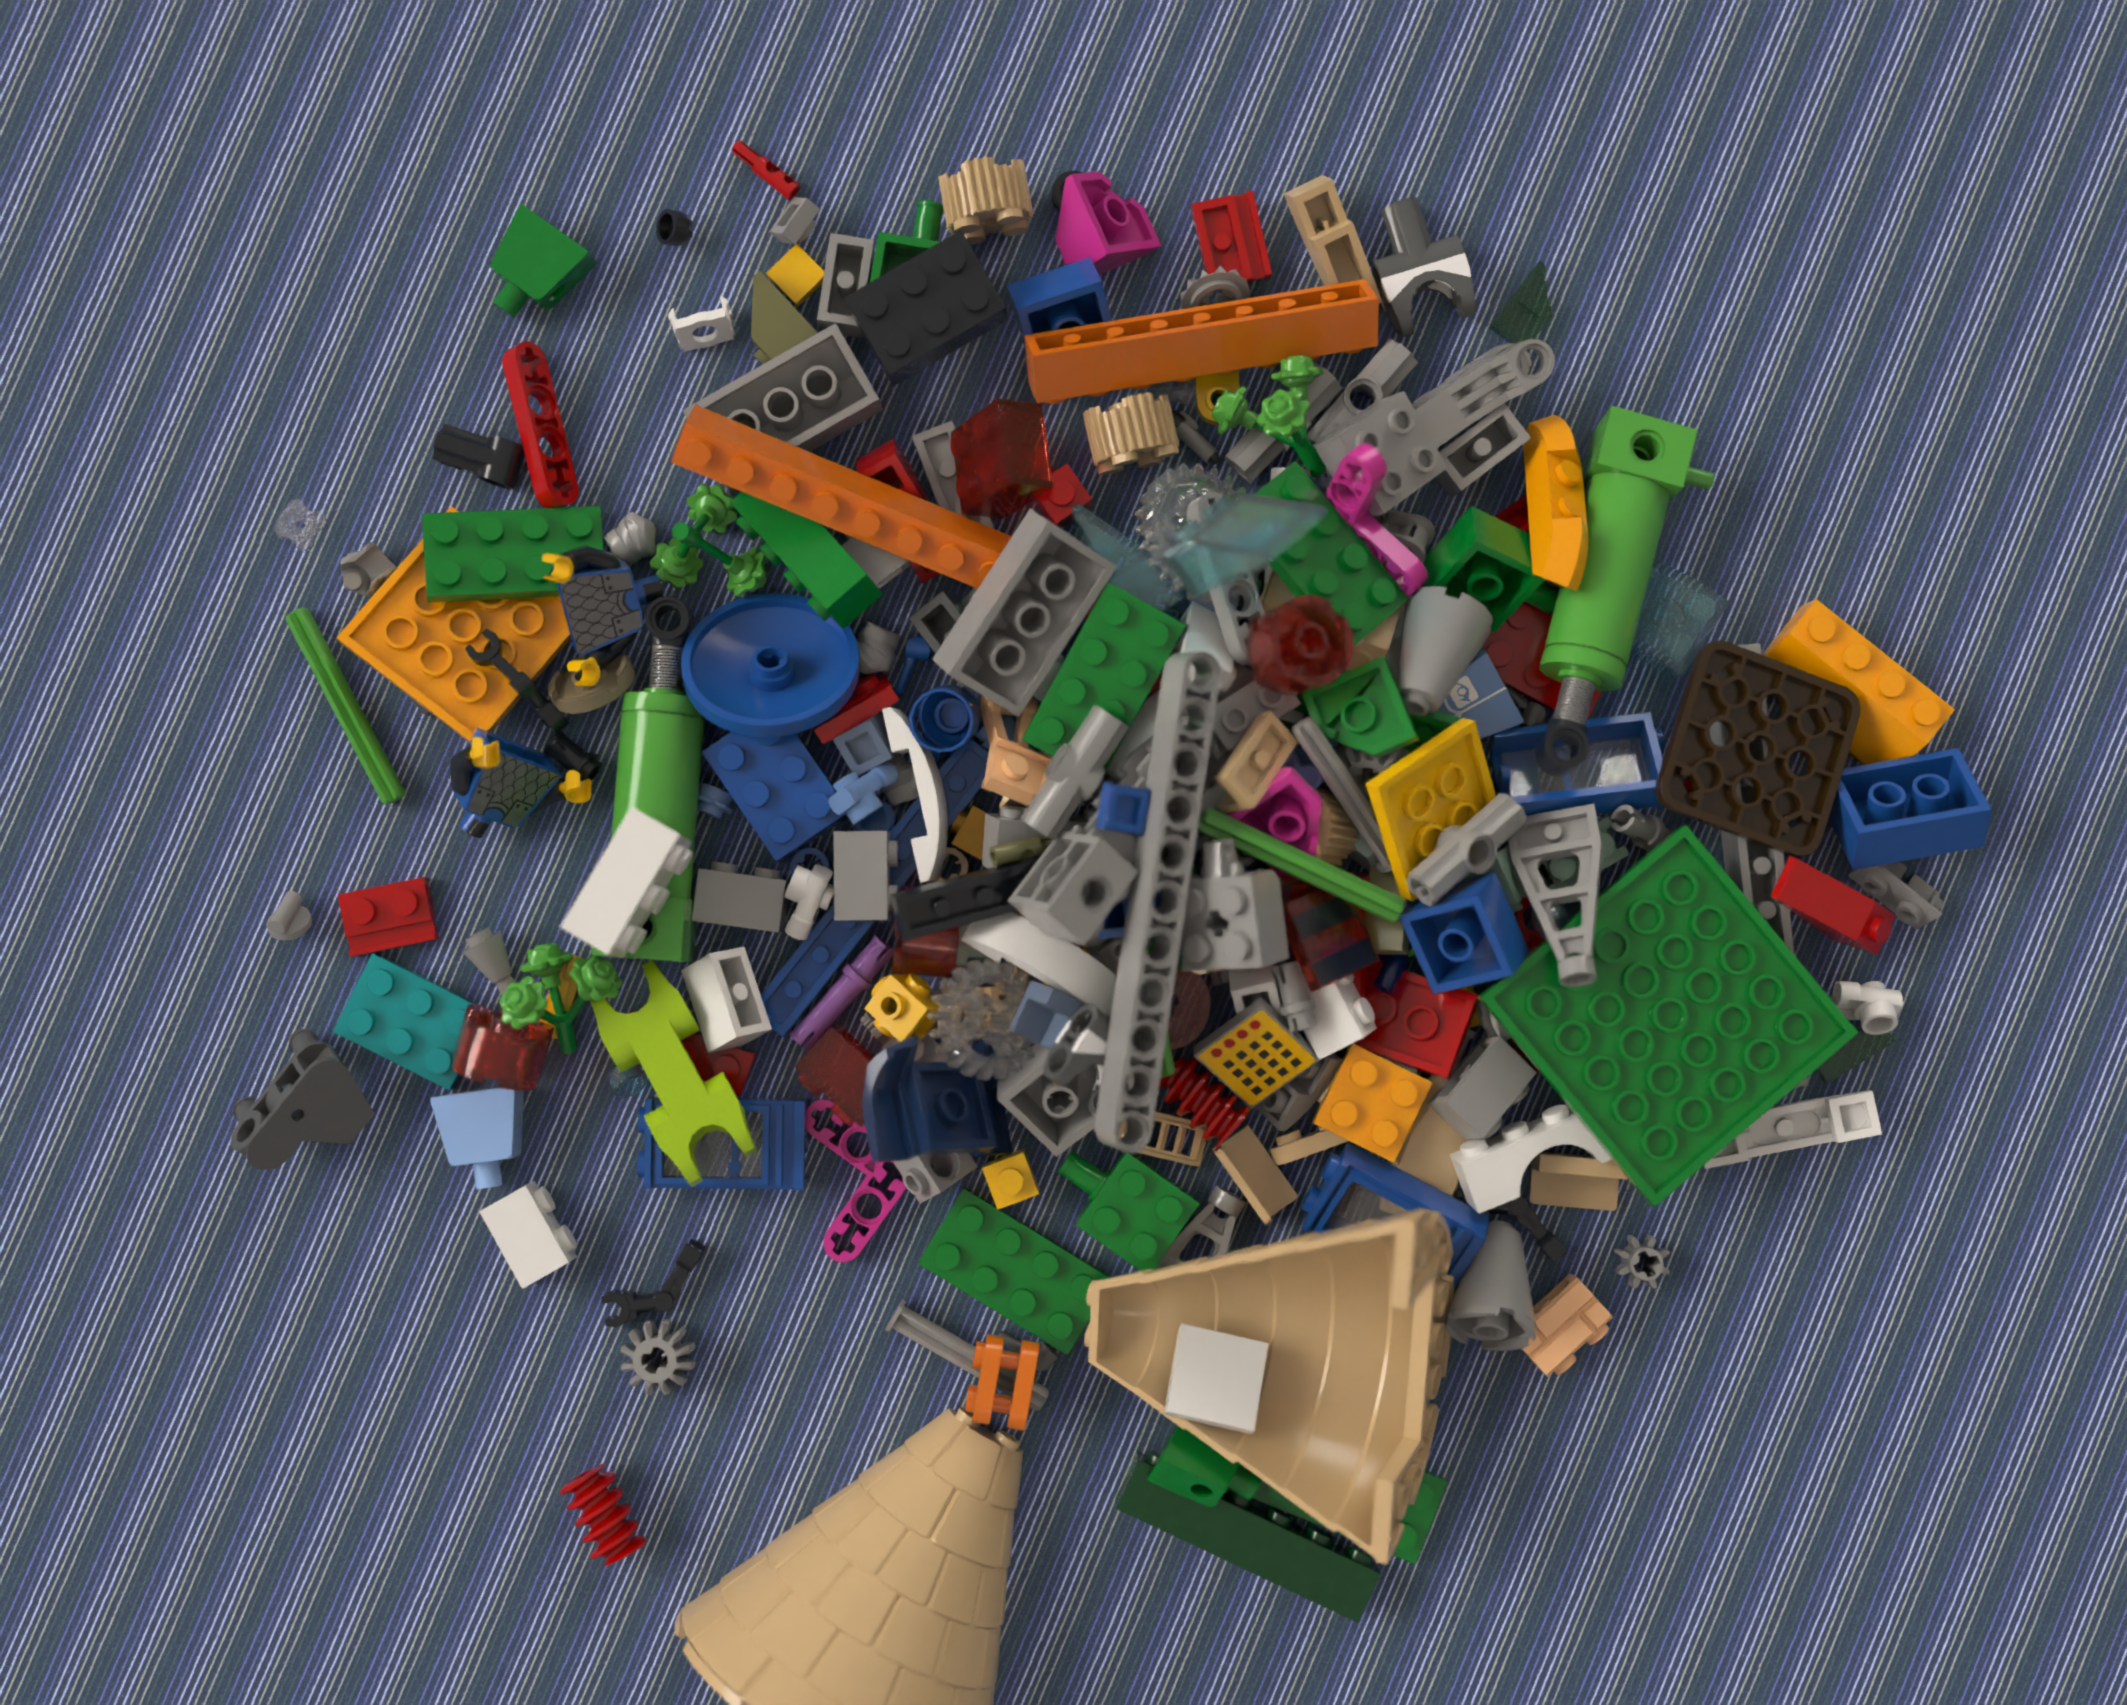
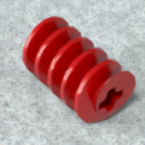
M1182 1056L1174 1063V1074L1160 1078L1158 1091L1166 1087L1169 1088L1164 1099L1167 1104L1179 1099L1181 1100L1177 1110V1114L1180 1117L1190 1112L1194 1113L1189 1125L1192 1129L1204 1124L1207 1125L1202 1136L1205 1142L1216 1137L1220 1138L1215 1148L1216 1150L1244 1122L1250 1112V1107L1246 1105L1234 1110L1233 1106L1238 1096L1232 1093L1222 1098L1220 1095L1225 1084L1219 1081L1209 1085L1208 1081L1212 1072L1209 1069H1205L1197 1073L1195 1069L1199 1060L1195 1057L1184 1060Z
M607 1463L578 1475L559 1490L560 1495L575 1494L576 1497L566 1508L568 1511L582 1509L583 1514L574 1522L575 1527L590 1526L591 1530L581 1540L583 1543L597 1541L599 1546L589 1556L590 1559L605 1557L606 1562L603 1566L611 1565L625 1558L646 1543V1538L643 1535L631 1536L638 1528L637 1520H623L631 1510L628 1503L615 1505L624 1493L622 1488L607 1489L616 1477L612 1471L599 1472Z

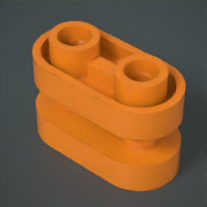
M987 1334L985 1342H976L972 1368L980 1369L978 1386L969 1385L964 1412L973 1413L972 1422L986 1425L990 1424L992 1412L1009 1414L1007 1428L1025 1431L1040 1343L1022 1340L1019 1353L1003 1350L1004 1336ZM999 1368L1016 1371L1012 1396L995 1394Z

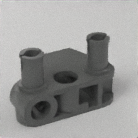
M299 1029L291 1035L288 1045L294 1055L259 1098L255 1101L254 1097H244L239 1099L233 1106L232 1113L238 1124L232 1133L231 1148L246 1156L249 1163L257 1169L271 1170L280 1167L302 1141L351 1144L375 1114L335 1049L329 1043L318 1041L317 1035L314 1032L311 1033L310 1029ZM288 1084V1086L283 1090L282 1086Z

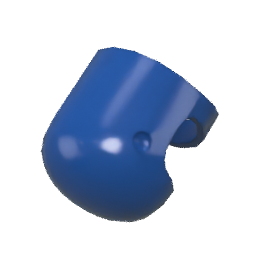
M955 685L939 686L922 694L913 704L909 716L910 731L915 740L926 749L936 752L953 751L968 743L978 732L981 722V710L976 698L965 688ZM920 703L921 706L918 713L920 727L923 730L925 736L929 740H931L934 744L942 747L930 745L926 740H924L921 737L916 726L915 717Z

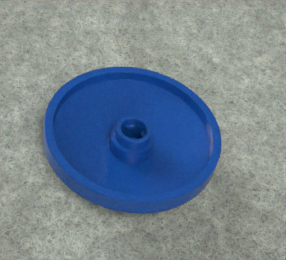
M764 593L731 601L704 617L691 631L685 642L681 656V670L686 694L692 705L703 717L713 724L737 734L753 737H779L811 729L836 714L847 703L856 688L860 673V660L857 640L849 625L842 629L832 616L824 622L807 603L810 598L799 595Z

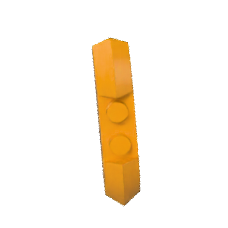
M1553 414L1530 422L1526 432L1531 438L1523 444L1532 574L1577 592L1584 574L1588 555V527L1582 463L1570 427L1561 417Z

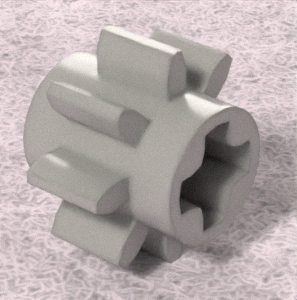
M1649 1234L1644 1238L1643 1243H1640L1634 1236L1627 1235L1629 1244L1623 1250L1614 1249V1252L1621 1257V1265L1614 1269L1615 1273L1619 1275L1630 1273L1628 1285L1636 1289L1641 1280L1645 1281L1650 1287L1657 1288L1655 1279L1661 1273L1670 1274V1271L1664 1267L1663 1258L1670 1254L1669 1250L1665 1248L1653 1249L1656 1238ZM1641 1252L1650 1257L1644 1261L1645 1269L1643 1271L1634 1266L1640 1261L1638 1254Z

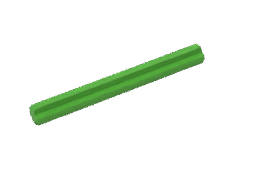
M304 607L290 612L286 616V622L381 802L388 805L400 800L405 796V790L311 612Z
M1206 808L1200 816L1198 831L1215 840L1233 839L1236 850L1389 922H1396L1402 914L1404 900L1395 894L1217 810Z

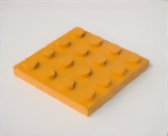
M451 506L445 513L459 511ZM423 539L336 637L342 645L469 743L477 728L492 733L520 700L521 696L509 685L510 681L494 665L479 666L475 664L465 648L470 644L478 653L487 652L491 647V643L485 639L482 632L488 629L494 632L502 643L503 651L501 656L519 673L523 671L535 682L571 639L560 596L428 603Z

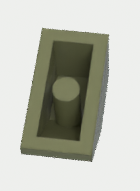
M759 271L753 276L751 339L758 349L753 356L763 365L818 332L766 276Z

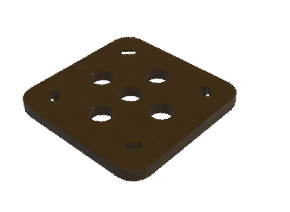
M1719 640L1704 645L1695 657L1656 781L1655 792L1658 801L1669 811L1789 856L1799 857L1812 854L1818 849L1822 841L1860 717L1861 707L1859 699L1854 692L1846 687L1730 642ZM1727 669L1729 676L1720 680L1716 673ZM1767 695L1774 696L1780 702L1781 711L1775 720L1768 718L1762 709L1763 700ZM1823 708H1825V710H1826V712H1827V714H1828V716H1829L1830 721L1828 720V718H1827V716H1826L1825 711H1824ZM1715 721L1724 724L1728 730V740L1723 746H1717L1710 739L1709 730ZM1755 736L1762 738L1768 747V754L1763 761L1754 759L1749 751L1750 742ZM1794 752L1803 754L1807 760V770L1802 776H1797L1790 770L1789 759ZM1682 777H1688L1694 789L1693 791L1687 793L1681 780ZM1742 778L1751 781L1755 788V796L1749 803L1741 801L1736 793L1737 784ZM1797 818L1799 824L1790 828L1788 822Z

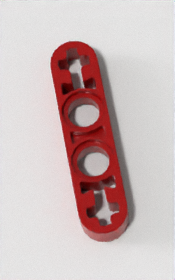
M529 341L520 342L504 353L502 365L533 490L537 500L543 507H566L577 499L579 488L548 363L539 346ZM529 395L535 397L540 402L542 407L541 415L536 414L531 409L528 399ZM540 437H543L550 443L553 453L552 457H548L541 450L539 445Z

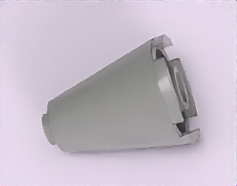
M1440 586L1419 588L1409 597L1405 606L1397 685L1408 712L1418 716L1436 712L1490 636L1493 622L1492 615L1487 608L1472 596L1461 593L1460 598L1457 599L1445 595L1447 588Z
M1491 1221L1488 1223L1486 1241L1459 1280L1446 1316L1445 1328L1448 1334L1460 1343L1468 1345L1469 1337L1482 1341L1481 1349L1511 1351L1527 1347L1529 1338L1531 1337L1533 1340L1536 1338L1537 1328L1522 1236L1507 1222Z

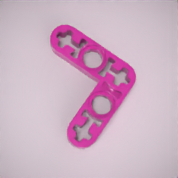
M1365 443L1359 444L1341 460L1325 497L1403 592L1410 597L1427 582V570L1423 563L1368 513L1386 476L1387 466L1377 449Z
M820 1099L813 1102L806 1110V1130L818 1141L867 1175L824 1236L823 1246L826 1254L837 1262H848L860 1254L906 1190L903 1179L896 1177L887 1188L895 1192L893 1198H889L882 1188L870 1184L873 1177L881 1183L887 1175L888 1169L884 1166L885 1162H873L871 1152L866 1156L857 1157L849 1151L847 1146L851 1134L855 1132L867 1134L865 1122L838 1102L831 1099ZM827 1108L832 1109L834 1113L831 1119L840 1127L844 1125L845 1119L853 1124L842 1134L839 1144L831 1139L838 1133L829 1126H825L821 1130L815 1126L818 1119L813 1113L816 1109L821 1112ZM872 1193L878 1196L882 1203V1210L878 1216L866 1218L859 1213L857 1202L862 1195ZM849 1213L858 1224L869 1227V1231L867 1234H864L859 1228L851 1239L855 1249L852 1251L845 1248L842 1252H839L834 1248L837 1240L832 1236L835 1232L842 1235L849 1228L852 1222L844 1220L845 1215Z

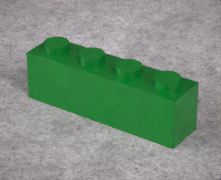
M744 492L739 493L730 501L741 514L735 522L752 541L758 536L764 540L759 549L775 567H778L783 562L789 568L782 575L799 594L807 589L813 595L807 603L824 622L832 616L840 627L844 629L883 595L867 573L822 524Z

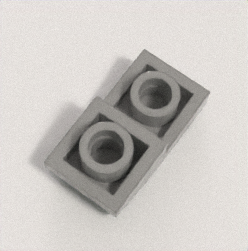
M1335 1052L1320 1059L1316 1064L1255 1107L1279 1131L1285 1132L1318 1100L1334 1078L1342 1059Z

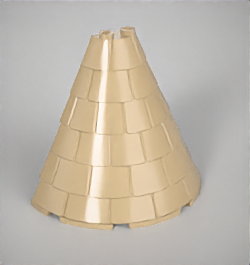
M1420 1208L1384 1219L1368 1220L1323 1233L1312 1232L1268 1245L1259 1244L1211 1258L1200 1257L1156 1270L1146 1269L1101 1280H1093L1088 1287L1086 1295L1087 1306L1091 1307L1090 1323L1086 1328L1084 1337L1085 1346L1089 1347L1088 1362L1164 1415L1178 1329L1181 1324L1269 1343L1256 1426L1252 1434L1173 1416H1164L1183 1430L1187 1429L1231 1463L1239 1462L1332 1532L1337 1530L1373 1556L1376 1562L1387 1565L1404 1532V1523L1399 1521L1403 1519L1407 1505H1414L1440 1410L1438 1405L1429 1402L1430 1399L1434 1400L1437 1396L1441 1377H1446L1451 1336L1445 1328L1446 1316L1454 1297V1276L1447 1274L1453 1256L1449 1227L1440 1212Z
M960 1407L958 1411L948 1408L909 1437L903 1445L859 1474L858 1479L815 1507L812 1514L723 1576L720 1583L688 1603L684 1608L682 1607L676 1617L674 1626L676 1636L682 1639L686 1636L688 1638L683 1648V1653L702 1678L730 1705H994L995 1684L998 1678L1001 1625H1003L1005 1619L1007 1576L1012 1555L1014 1514L1018 1504L1024 1452L1019 1448L1021 1442L1003 1430L998 1429L995 1434L981 1426L980 1423L972 1422L973 1413L964 1412L965 1408Z

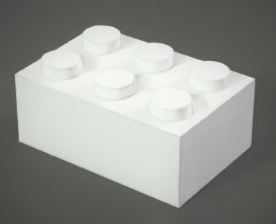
M631 807L560 928L607 955L625 958L628 952L634 954L646 936L647 931L642 927L650 913L657 915L669 897L670 891L665 888L673 874L675 873L680 876L689 864L693 852L688 849L692 841Z

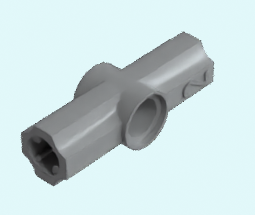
M1390 338L1358 376L1348 383L1344 392L1307 433L1311 444H1316L1363 411L1352 405L1350 401L1351 394L1363 392L1368 395L1372 404L1377 400L1391 396L1418 365V361L1413 357L1412 353L1401 343L1395 342Z
M1317 363L1314 364V367L1322 368L1324 374L1314 378V381L1307 386L1308 399H1304L1310 404V409L1306 413L1307 431L1313 425L1311 422L1338 397V394L1343 389L1337 379L1326 368ZM1253 427L1229 450L1224 459L1242 479L1251 484L1283 451L1286 453L1292 447L1272 436H1267L1264 432Z
M1094 704L1070 743L1062 745L1052 757L1044 776L1046 780L1025 809L1021 819L1038 832L1055 841L1080 801H1086L1097 789L1104 776L1105 768L1103 766L1116 749L1129 726Z
M1500 793L1462 827L1450 825L1445 828L1439 835L1436 850L1409 873V877L1405 879L1410 892L1415 894L1421 903L1432 907L1469 873L1483 874L1488 871L1496 859L1497 848L1517 832L1527 820L1523 807L1518 805L1510 795Z

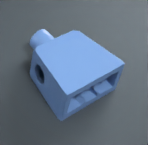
M520 1084L431 1097L432 1109L449 1164L451 1166L473 1164L476 1189L502 1186L500 1160L517 1157L521 1154L524 1085Z

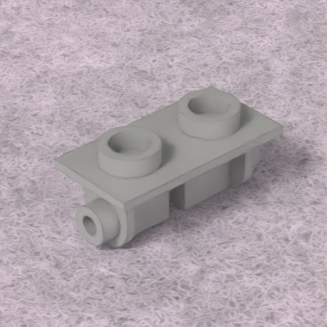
M1901 862L1856 869L1848 874L1851 879L1861 886L1864 892L1877 898L1892 910L1899 920L1909 924L1915 930L1942 915L1939 909L1944 901L1939 898L1940 892L1932 888L1915 873L1909 876L1906 883H1904L1901 878L1907 867Z

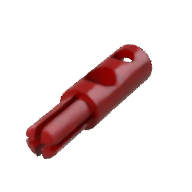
M741 140L733 145L732 153L750 166L756 175L790 201L797 195L801 185L765 156H760Z

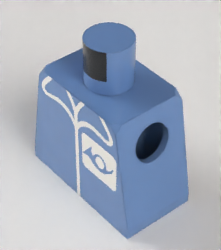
M1481 647L1438 709L1459 718L1474 720L1480 739L1524 722L1483 647Z

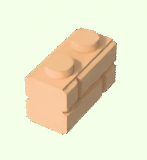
M1570 1273L1533 1306L1537 1328L1536 1338L1533 1340L1530 1337L1528 1346L1521 1350L1547 1377L1553 1372L1560 1375L1574 1364L1577 1359L1574 1353L1587 1342L1589 1345H1593L1606 1335L1609 1330L1606 1323L1613 1316L1594 1297L1588 1288L1576 1276Z

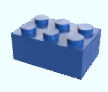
M730 732L702 751L776 862L783 863L848 818L845 812L837 815L831 809L828 798L834 795L836 790L799 733L779 737H753Z
M1959 748L1844 768L1828 819L1852 869L1856 870L1984 847L1992 809Z

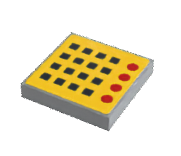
M1262 997L1193 1046L1194 1057L1251 1109L1320 1061L1311 1044L1298 1031L1289 1033L1288 1022Z

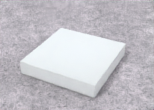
M1181 1324L1178 1329L1164 1415L1252 1434L1256 1426L1269 1343Z

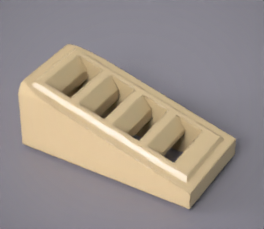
M1155 1110L1154 1121L1162 1122L1156 1146L1147 1144L1144 1149L1137 1153L1200 1167L1206 1144L1202 1136L1207 1125L1204 1124L1192 1129L1189 1126L1192 1119ZM1126 1120L1119 1127V1138L1123 1137L1126 1133ZM1170 1124L1178 1126L1173 1150L1165 1149ZM1187 1128L1196 1130L1190 1155L1181 1153Z

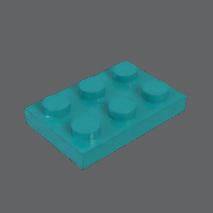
M372 953L332 1032L447 1090H453L493 1011L378 953Z

